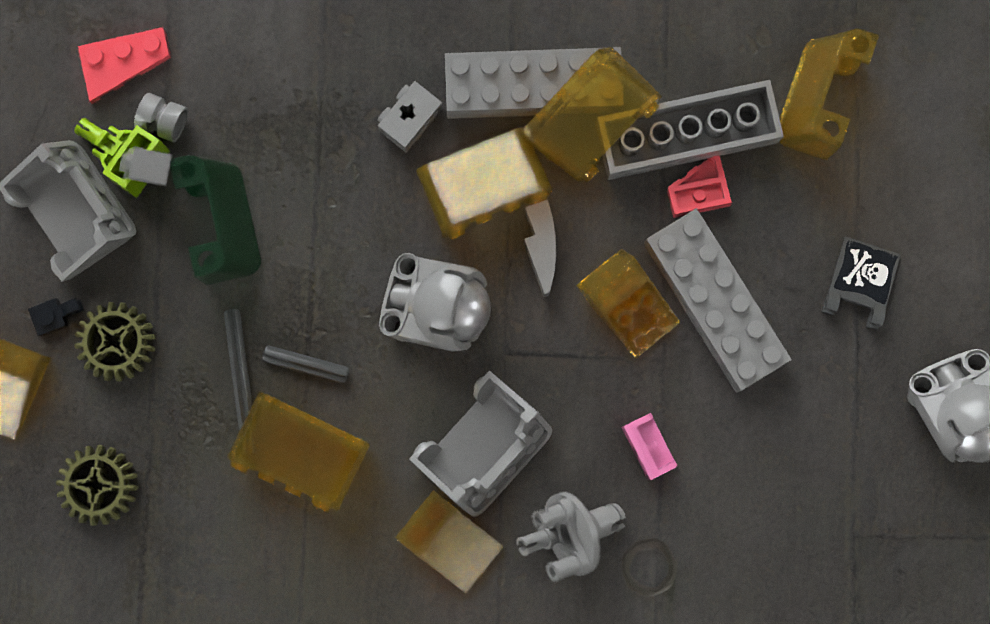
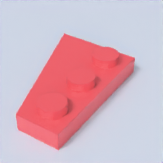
M163 27L78 46L88 98L91 104L99 101L100 97L110 91H116L124 86V83L137 75H143L171 58L166 32Z

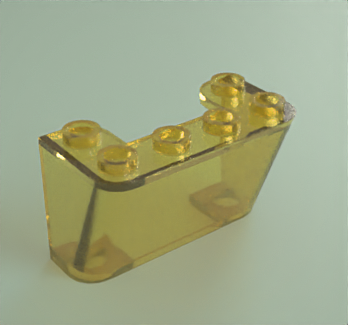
M853 29L812 39L805 45L780 115L784 137L779 142L782 145L823 160H828L841 147L850 119L822 109L834 73L840 76H849L858 70L861 62L870 64L879 35L862 29ZM829 120L836 122L839 126V133L832 137L828 130L822 128L824 122Z
M524 127L516 128L423 165L416 170L442 238L449 236L450 240L466 234L465 229L473 221H476L477 224L487 222L494 218L493 213L504 210L505 213L512 212L521 207V202L533 205L548 200L547 197L551 195L552 186Z

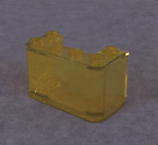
M259 391L227 454V459L231 460V467L241 472L247 473L248 469L259 471L257 477L273 484L276 479L286 484L284 490L298 497L301 496L302 492L313 498L311 502L315 507L329 513L331 508L339 510L370 444Z

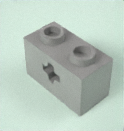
M416 81L410 87L405 85L396 97L398 99L397 103L392 109L387 107L378 118L380 122L378 124L379 132L406 153L443 109L442 102ZM413 110L414 118L408 117L404 120L403 112L410 113Z
M136 147L130 148L128 153L122 154L119 171L124 172V179L154 185H166L171 155Z

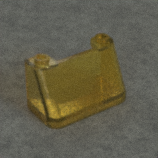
M613 47L600 48L583 63L521 132V135L576 181L582 182L585 180L589 182L599 172V169L596 167L599 164L598 160L637 119L643 116L646 119L651 117L660 107L657 102L662 96Z

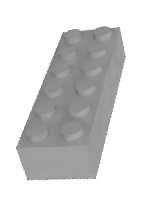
M621 47L445 53L447 119L621 112L624 105Z
M770 80L598 116L595 123L608 180L708 159L717 155L722 156L779 143L784 137Z
M697 208L644 241L645 248L736 393L792 360Z

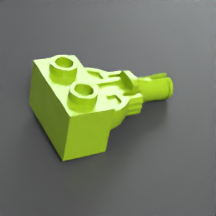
M82 118L79 123L89 131H86L79 125H76L74 130L75 134L83 137L104 152L101 153L95 148L92 150L93 155L101 161L104 168L102 173L115 185L135 198L139 196L147 183L123 178L124 172L119 171L122 154L128 153V150L134 147L165 154L170 152L158 138L137 125L133 131L118 130L114 126H109L108 130L116 135L114 137L106 130H102L91 123L87 118Z

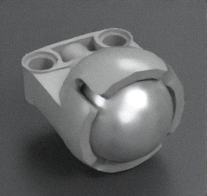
M411 253L400 255L392 269L379 320L381 332L398 341H407L448 351L468 350L471 347V342L478 339L490 318L491 304L488 293L485 290L487 286L486 278L473 267L417 257ZM416 264L415 270L410 274L411 267ZM400 321V327L395 331V325Z
M973 349L930 365L914 374L909 382L908 401L917 409L942 455L950 462L956 460L959 462L990 461V356L983 350ZM970 365H978L982 370H974L970 368ZM918 387H923L927 389L929 392L920 393L915 389Z

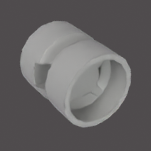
M148 92L144 95L137 108L134 127L137 125L150 134L157 131L158 137L174 143L178 140L184 129L188 108L175 102L166 104L164 98Z

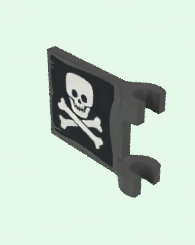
M844 237L821 312L832 316L838 310L840 299L871 309L866 327L878 330L884 323L886 306L901 254Z

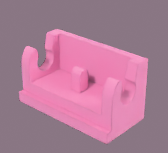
M651 413L621 427L647 480H653L676 468L677 464Z

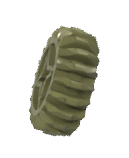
M109 302L107 311L102 305H98L97 316L89 311L87 317L91 321L89 323L82 320L79 322V325L84 327L85 331L84 333L78 331L75 333V336L82 338L83 341L76 343L74 346L76 349H84V352L80 353L77 358L81 361L89 359L85 363L84 369L91 370L94 368V377L98 378L103 374L105 381H111L114 374L116 381L122 382L125 372V375L132 379L134 378L132 368L143 372L144 367L140 362L143 360L150 363L152 360L150 357L145 356L146 351L155 352L156 349L148 345V341L156 340V335L146 334V332L153 328V324H143L147 315L141 313L136 316L138 308L132 306L127 311V304L124 302L119 304L118 309L114 302ZM115 318L127 319L130 322L125 327L121 326L117 330H112L105 324V322ZM98 330L102 342L97 348L98 352L95 353L94 338ZM136 330L138 342L133 354L129 347V341ZM109 334L118 338L121 337V340L118 341L121 342L119 346L122 350L110 346L113 342H110L112 337ZM116 353L126 360V362L116 366H108L102 362L105 357L109 358Z
M98 445L96 451H94L92 446H86L85 455L80 450L74 452L77 461L71 458L65 460L66 464L70 467L69 470L59 469V473L65 476V480L56 481V485L64 486V491L57 492V497L67 498L61 504V507L68 508L72 506L68 514L70 517H75L80 513L79 523H85L89 518L90 525L97 526L100 518L102 524L107 525L110 523V516L114 520L121 518L118 509L124 513L130 510L124 503L125 501L135 502L136 500L134 496L129 495V491L138 490V485H130V480L138 478L137 473L128 474L127 471L134 465L132 462L122 465L126 455L120 453L115 457L116 448L110 447L105 454L104 445ZM95 461L89 476L82 480L77 479L81 469L90 462ZM104 462L114 468L119 482L111 481L108 478ZM98 480V482L110 485V487L96 489L92 488V486H86L85 483H93V481ZM76 489H82L87 493L88 503H91L90 508L80 501ZM110 491H119L113 503L100 510V505L104 503L105 495Z

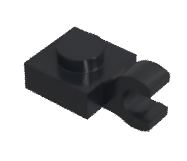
M54 298L28 309L39 337L68 327L67 317L85 311L82 301L76 298L68 300L63 304H60L59 299Z

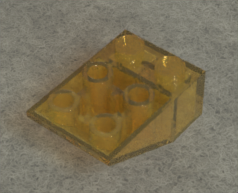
M623 249L616 252L576 285L591 307L635 359L680 323L675 313L635 257Z
M435 490L432 491L395 537L405 547L465 593L469 591L504 547Z

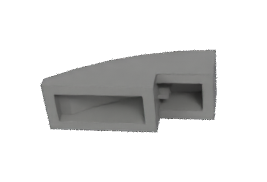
M548 200L525 207V215L533 236L524 239V246L543 297L550 294L556 262V235Z

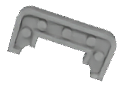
M74 141L42 143L0 182V191L5 201L11 206L28 207L58 253L51 257L50 263L53 273L61 282L74 278L136 235V227L85 150Z
M488 371L485 376L479 378L474 385L473 396L477 402L439 444H436L434 441L423 442L416 447L414 454L409 458L456 504L473 517L482 514L546 444L552 434V427L545 419L491 371Z

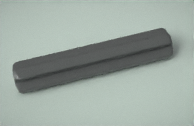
M270 345L266 346L263 352L262 360L266 363L342 384L347 381L349 375V368L346 366Z

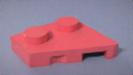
M720 155L708 158L698 167L695 166L687 172L685 177L678 179L667 189L673 218L684 216L696 208L701 213L731 207L732 204Z

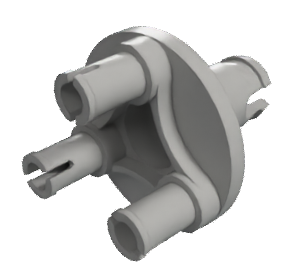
M567 492L557 493L547 500L545 509L533 512V523L539 529L537 532L517 538V545L523 543L525 545L519 547L518 550L523 556H526L542 548L552 549L558 561L548 563L547 574L553 582L573 574L579 576L588 574L595 570L599 562V539L619 532L625 527L622 523H615L626 518L624 511L616 503L587 511L581 501L574 495Z

